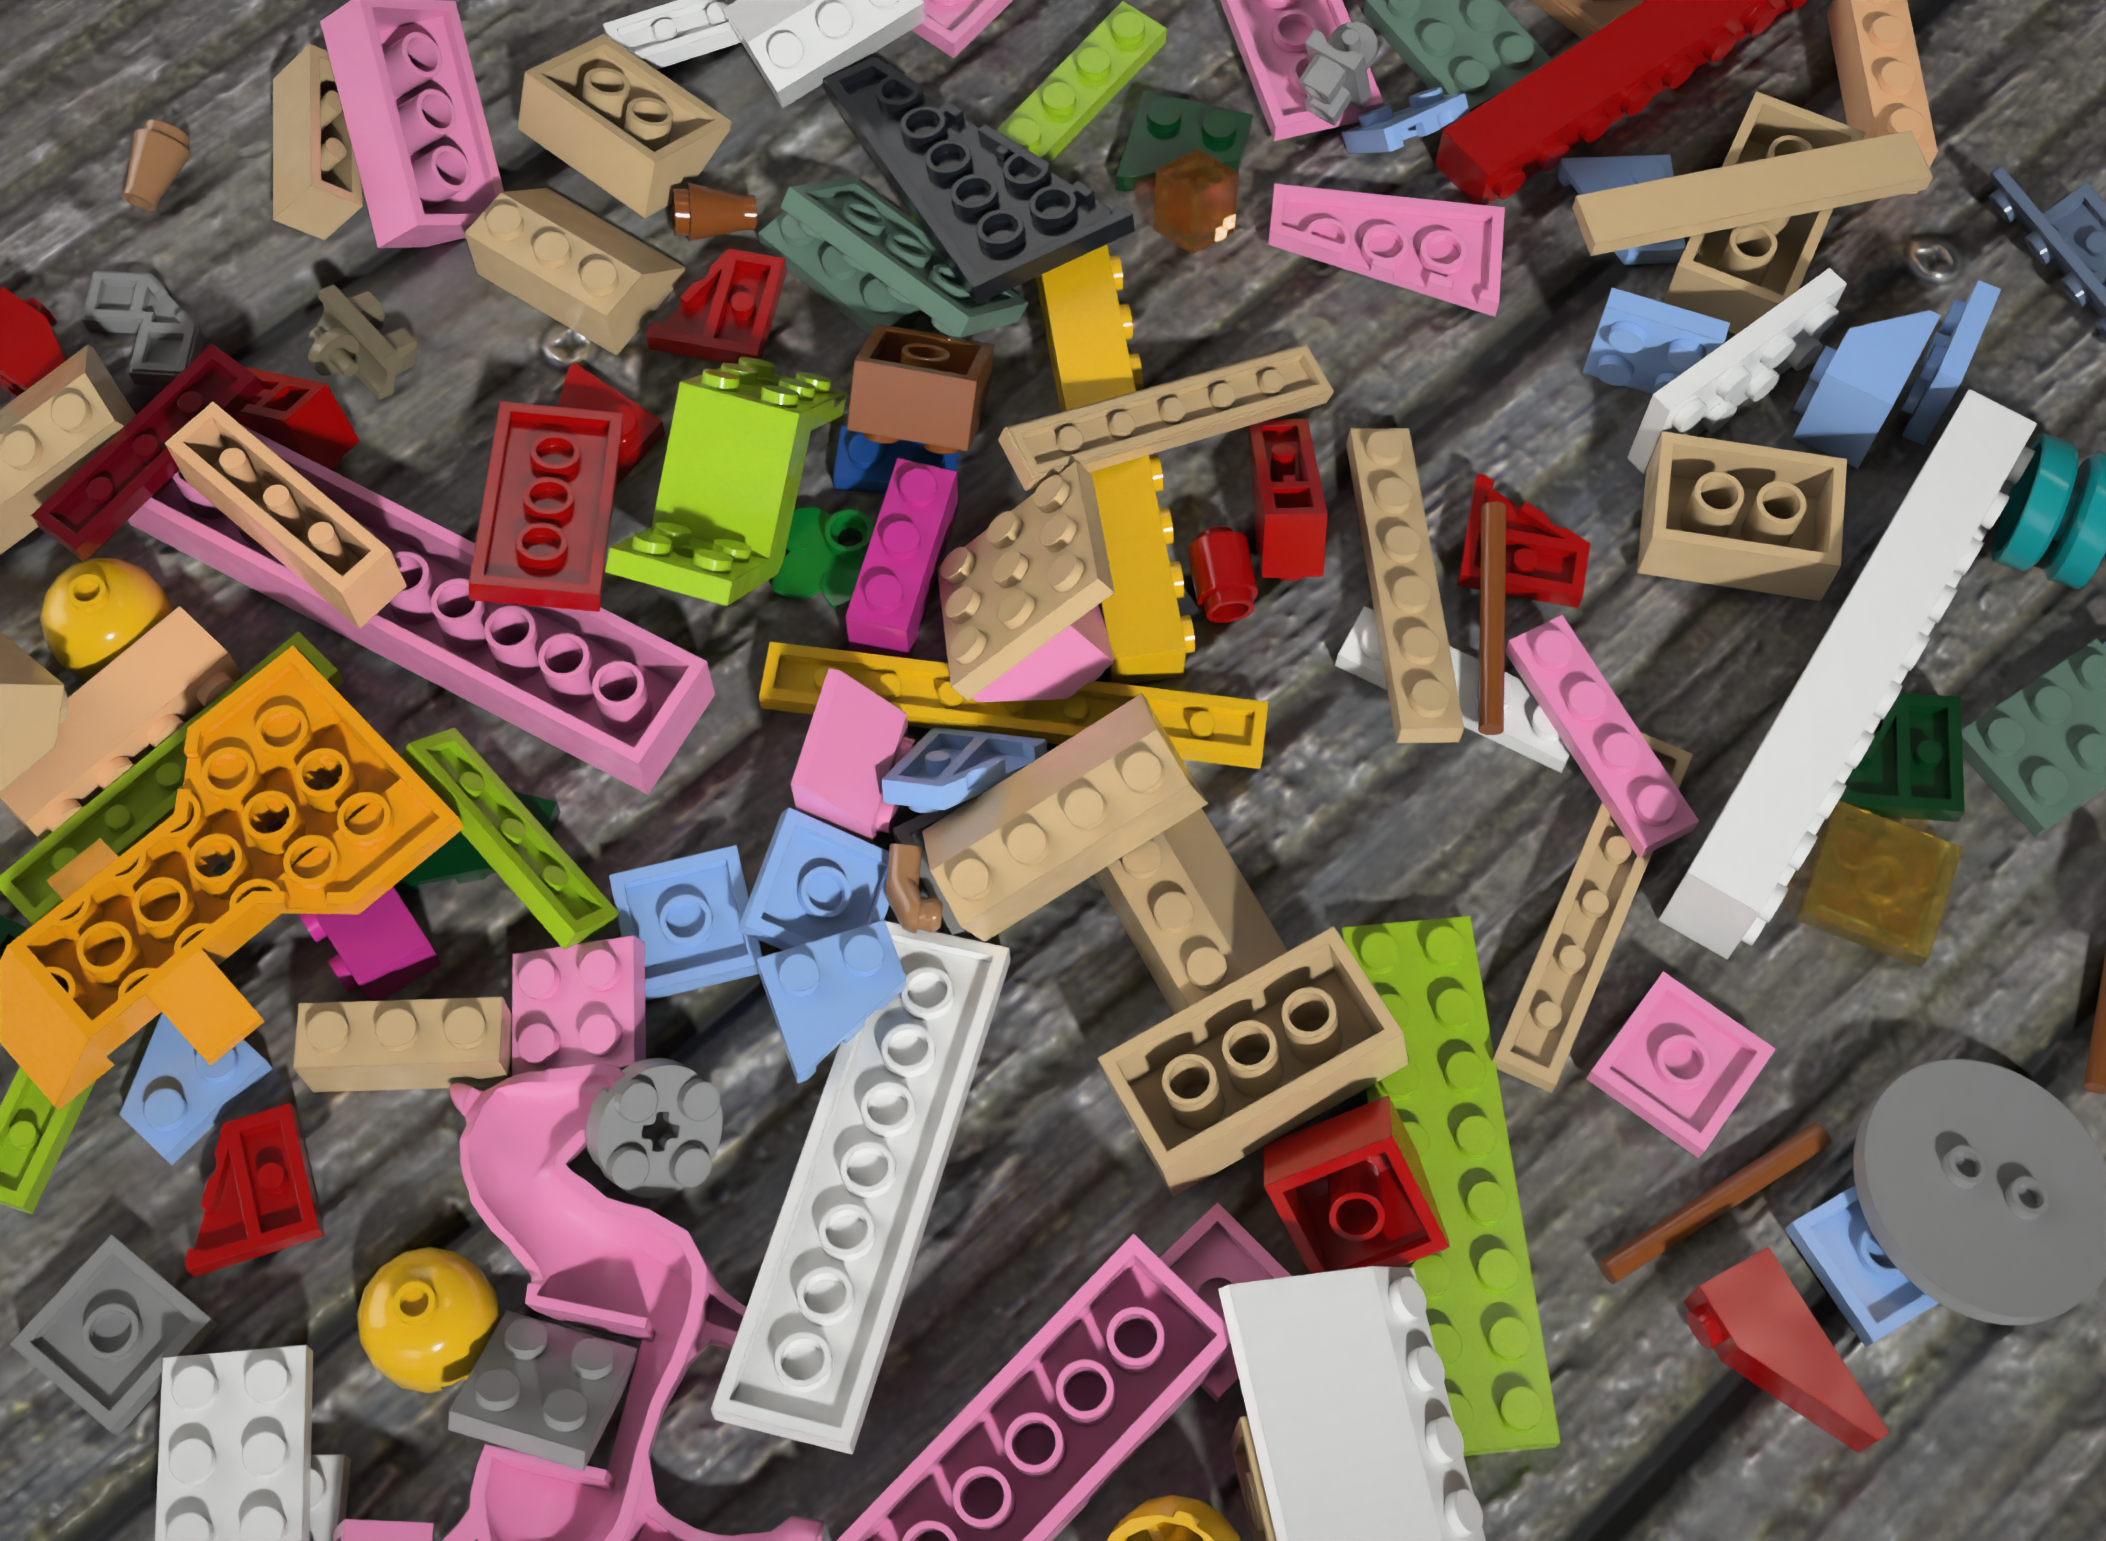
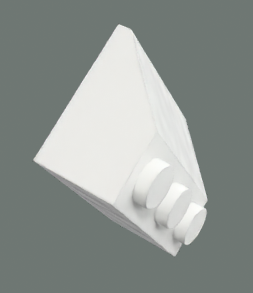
M737 0L722 9L725 17L782 109L825 83L824 78L855 65L925 22L923 0Z

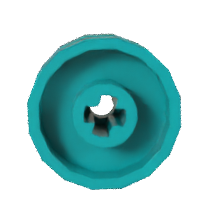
M2043 433L2037 437L2030 449L2034 450L2035 454L2018 482L2013 485L2008 494L2010 498L2002 510L1998 521L1991 557L1995 563L2024 572L2038 563L2043 556V568L2047 580L2078 590L2084 587L2091 579L2106 553V453L2097 451L2085 459L2078 468L2079 455L2075 443Z

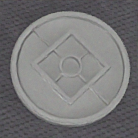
M1946 1059L1923 1064L1901 1075L1883 1090L1868 1107L1857 1131L1853 1155L1854 1181L1859 1203L1869 1228L1882 1250L1900 1272L1922 1292L1947 1308L1976 1320L2000 1325H2027L2050 1320L2063 1314L2089 1297L2099 1287L2106 1277V1162L2098 1146L2081 1122L2051 1093L2021 1074L1995 1064L1970 1059Z

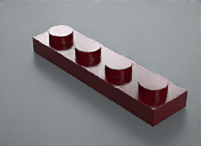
M211 344L31 515L40 529L85 562L180 470L165 442L212 402L234 418L263 390L257 376Z

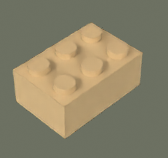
M1662 431L1646 468L1637 573L1821 601L1841 567L1847 459Z

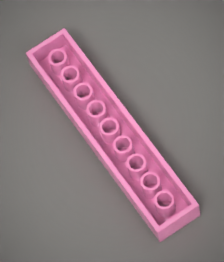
M243 426L391 550L406 583V587L361 629L188 484L180 470L128 519L131 526L647 795L650 794L715 696L706 660L601 607L600 612L469 600V578L475 543Z

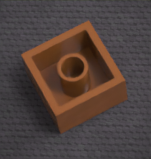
M877 324L854 361L847 430L861 432L866 439L877 443H895L899 439L923 443V447L926 450L939 454H953L959 450L968 451L986 412L995 344Z

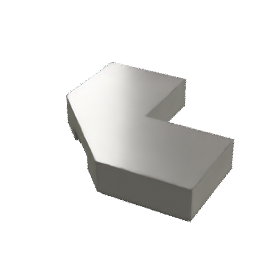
M93 271L82 316L85 327L88 331L137 334L128 372L134 384L167 386L201 354L205 337L199 326L186 311H183L168 295L166 289L151 273Z

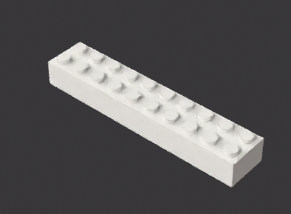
M1971 389L1967 391L1658 921L1725 959L1730 957L1741 940L1750 946L1754 944L1766 922H1770L1789 889L1786 886L1795 871L1800 869L1818 838L1816 833L1823 821L1828 819L1847 786L1845 782L1853 768L1856 769L1875 737L1873 733L1880 720L1885 718L1903 687L1901 683L1906 674L1912 670L1929 642L1930 637L1928 635L1935 623L1939 622L1957 592L1955 588L1962 575L1964 576L1982 548L1984 543L1981 541L1988 529L1992 528L2008 502L2010 490L2018 482L2035 454L2034 450L2025 445L2037 425L2036 422Z

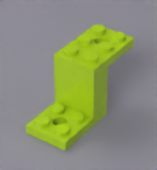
M740 357L738 363H722L721 368L716 370L704 369L701 375L681 381L652 527L642 532L634 533V536L611 546L605 572L725 606L732 604L776 576L785 557L811 430L843 416L847 393L831 389L832 380L827 377L807 372H796L795 379L773 373L775 367L773 363L751 357Z

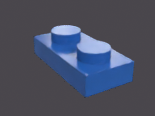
M841 425L833 474L834 488L836 490L886 494L897 458L957 471L958 473L960 450L953 454H939L926 450L923 447V443L901 439L895 443H877L866 439L863 433L847 430V426Z

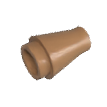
M154 119L146 120L142 129L134 131L127 180L122 198L137 208L155 211L161 197L191 157L187 149L190 138L171 124Z

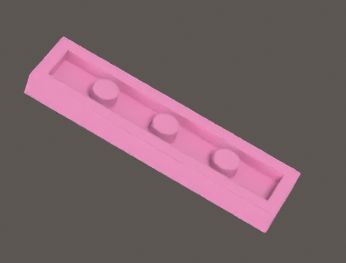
M1561 615L1510 639L1505 649L1506 655L1638 858L1694 831L1699 822L1698 818L1564 616Z

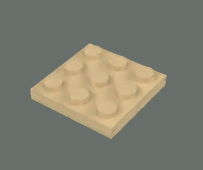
M1077 461L1058 475L1046 478L1038 486L1035 493L1013 510L998 515L991 522L987 530L966 546L958 547L951 551L943 563L937 567L951 688L965 699L970 700L1115 593L1093 477Z

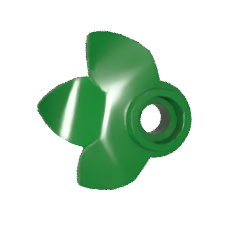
M816 507L794 510L786 547L790 552L784 557L778 574L773 578V590L783 596L796 599L812 597L822 591L824 598L834 609L849 604L876 523L863 512L854 509L841 510L833 515ZM850 538L861 541L854 546L841 545L843 541Z

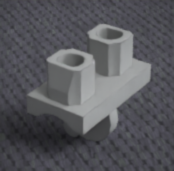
M1357 21L1346 22L1338 26L1331 33L1328 43L1324 34L1314 28L1305 42L1310 64L1299 79V85L1309 95L1304 102L1306 110L1335 126L1349 103L1363 109L1372 94L1367 69L1375 62L1378 55V40L1374 31L1368 25Z

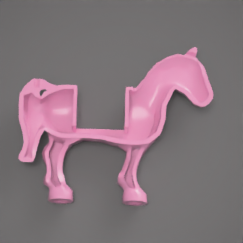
M595 1063L525 1072L509 1077L485 1091L461 1083L449 1086L450 1097L455 1107L465 1117L467 1124L461 1134L459 1145L461 1170L469 1192L470 1201L490 1230L509 1247L513 1255L530 1274L531 1283L527 1285L525 1304L541 1314L565 1323L642 1341L608 1470L586 1466L583 1471L520 1451L485 1444L473 1479L470 1507L458 1525L443 1541H475L476 1539L477 1541H822L824 1520L791 1516L771 1532L728 1536L702 1531L673 1517L656 1497L650 1457L663 1413L689 1366L710 1344L732 1350L747 1307L719 1284L687 1230L650 1209L607 1198L568 1167L587 1146L586 1124L594 1099L603 1087L610 1090L615 1082L624 1077L625 1074L620 1072L621 1070L617 1066Z

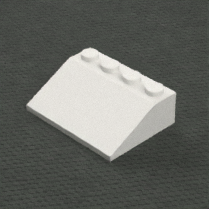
M1368 1266L1228 1284L1218 1289L1277 1541H1486L1482 1528V1509L1472 1490L1463 1456V1437L1453 1418L1444 1383V1365L1435 1349L1426 1315V1297L1417 1281L1414 1268Z

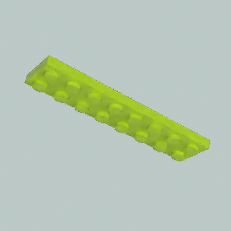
M1471 916L1341 927L1339 935L1404 1033L1409 1065L1364 1089L1362 1095L1364 1105L1389 1095L1417 1149L1449 1239L1450 1248L1401 1267L1414 1268L1417 1281L1426 1297V1315L1436 1352L1444 1365V1383L1453 1418L1463 1437V1456L1555 1448L1561 1441L1496 1063L1492 1062L1494 1050Z

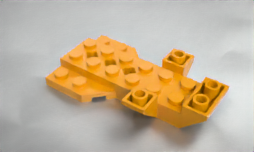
M293 645L187 727L184 746L187 763L183 789L177 790L174 814L120 857L99 838L46 880L63 902L7 945L0 959V1044L58 1110H61L110 1070L114 1063L107 1056L161 1012L206 1062L212 1066L265 1022L217 967L281 914L359 915L464 828L459 817ZM328 777L337 783L327 790L320 789L319 784ZM276 819L284 825L276 832H268L266 829L269 823ZM222 862L231 867L228 872L221 876L215 875L213 869Z

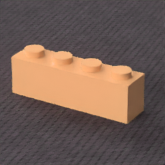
M1832 0L1827 12V19L1847 125L1865 131L1864 139L1912 130L1930 169L1938 150L1907 0Z
M214 402L210 403L165 442L166 447L188 484L359 629L406 587L392 552L386 545Z
M179 606L68 697V713L64 723L58 726L56 746L0 792V801L40 841H43L236 683L243 675L229 652Z

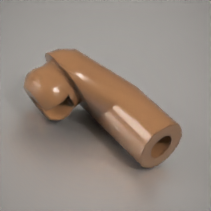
M890 844L885 892L886 899L902 929L916 934L917 930L931 933L937 931L942 920V902L938 898L921 897L919 891L923 847Z

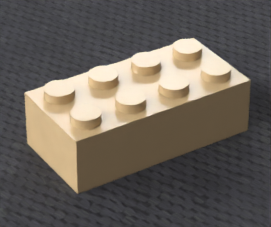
M1756 91L1722 167L1863 140L1866 132ZM1834 208L1690 236L1663 303L1730 322L1728 332L1738 334L1799 290Z
M1334 926L1098 1057L1110 1089L1173 1197L1409 1065L1403 1031Z

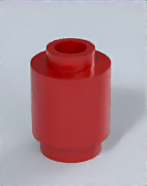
M1225 526L1211 527L1200 532L1197 539L1187 548L1198 606L1205 610L1208 620L1217 623L1233 622L1249 616L1255 609L1254 599L1258 595V589L1246 536L1233 532L1231 528Z

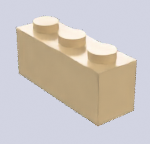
M309 43L273 79V220L326 240L363 207L362 184L328 51Z
M503 997L298 1003L293 1069L312 1092L449 1088V1086L455 1083L471 1087H493L501 1081L512 1077V1013Z

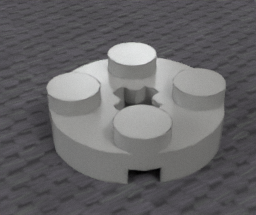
M650 1058L632 1063L620 1071L625 1076L616 1081L610 1090L603 1087L590 1108L586 1124V1144L593 1162L601 1168L606 1178L628 1194L637 1197H664L676 1193L684 1187L692 1188L700 1185L711 1172V1160L715 1156L722 1135L723 1115L720 1105V1094L717 1088L692 1069L674 1060ZM663 1112V1118L668 1122L667 1129L659 1140L652 1143L651 1139L642 1135L644 1125L654 1124L657 1113Z

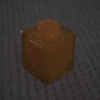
M1199 149L1157 168L1153 230L1193 254L1234 234L1239 172Z

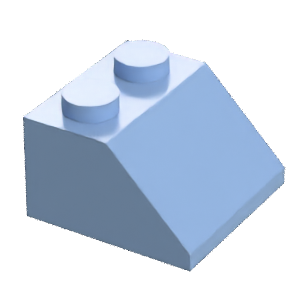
M1928 310L1848 329L1837 350L1826 345L1793 408L1794 412L1803 417L1792 438L1832 457L1847 459V464L1858 469L1941 315Z

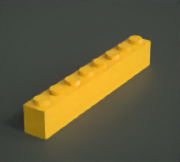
M1106 244L1035 277L1060 412L1142 389L1143 374L1140 356L1138 353L1129 354L1126 342L1128 339H1133L1129 304L1119 305L1117 291L1123 290V272L1120 256H1110L1108 245ZM1147 455L1089 472L1093 477L1115 592L1100 603L1114 658V663L1107 668L1109 682L1132 684L1183 677L1186 653L1195 652V636L1191 616H1180L1177 598L1184 597V580L1180 561H1169L1166 545L1173 544L1174 532L1169 507L1159 508L1156 492L1163 491V474L1159 455Z

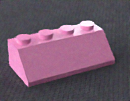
M350 0L321 20L320 23L377 247H429L466 238L465 231L501 192H504L456 1Z

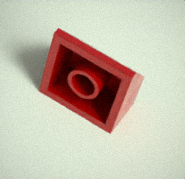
M1389 1095L1264 1146V1188L1310 1274L1368 1266L1401 1267L1450 1248L1449 1239L1417 1149Z

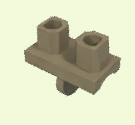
M334 284L319 290L318 299L323 303L324 311L316 327L309 333V339L314 343L308 354L309 364L320 375L329 376L341 372L345 377L355 375L378 400L393 395L395 376L416 365L417 341L405 328L396 329L384 335L380 334L378 330L384 327L385 313L381 303L370 291L346 298Z

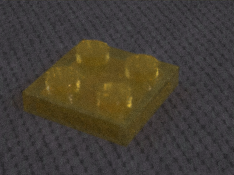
M1838 801L1829 816L1795 920L1921 968L1929 959L1963 847Z

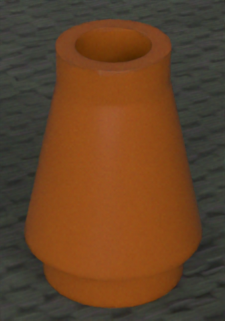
M687 183L686 189L673 188L672 226L674 236H687L690 242L742 230H756L757 209L755 195H741Z

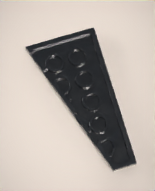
M876 57L867 59L824 78L828 97L976 304L1135 231L1132 213L1119 205L1111 209L1095 199L1093 189L1079 181L1072 185L1051 172L1050 163L986 124L978 128L964 119L963 110L950 102L941 105L923 94L922 86Z

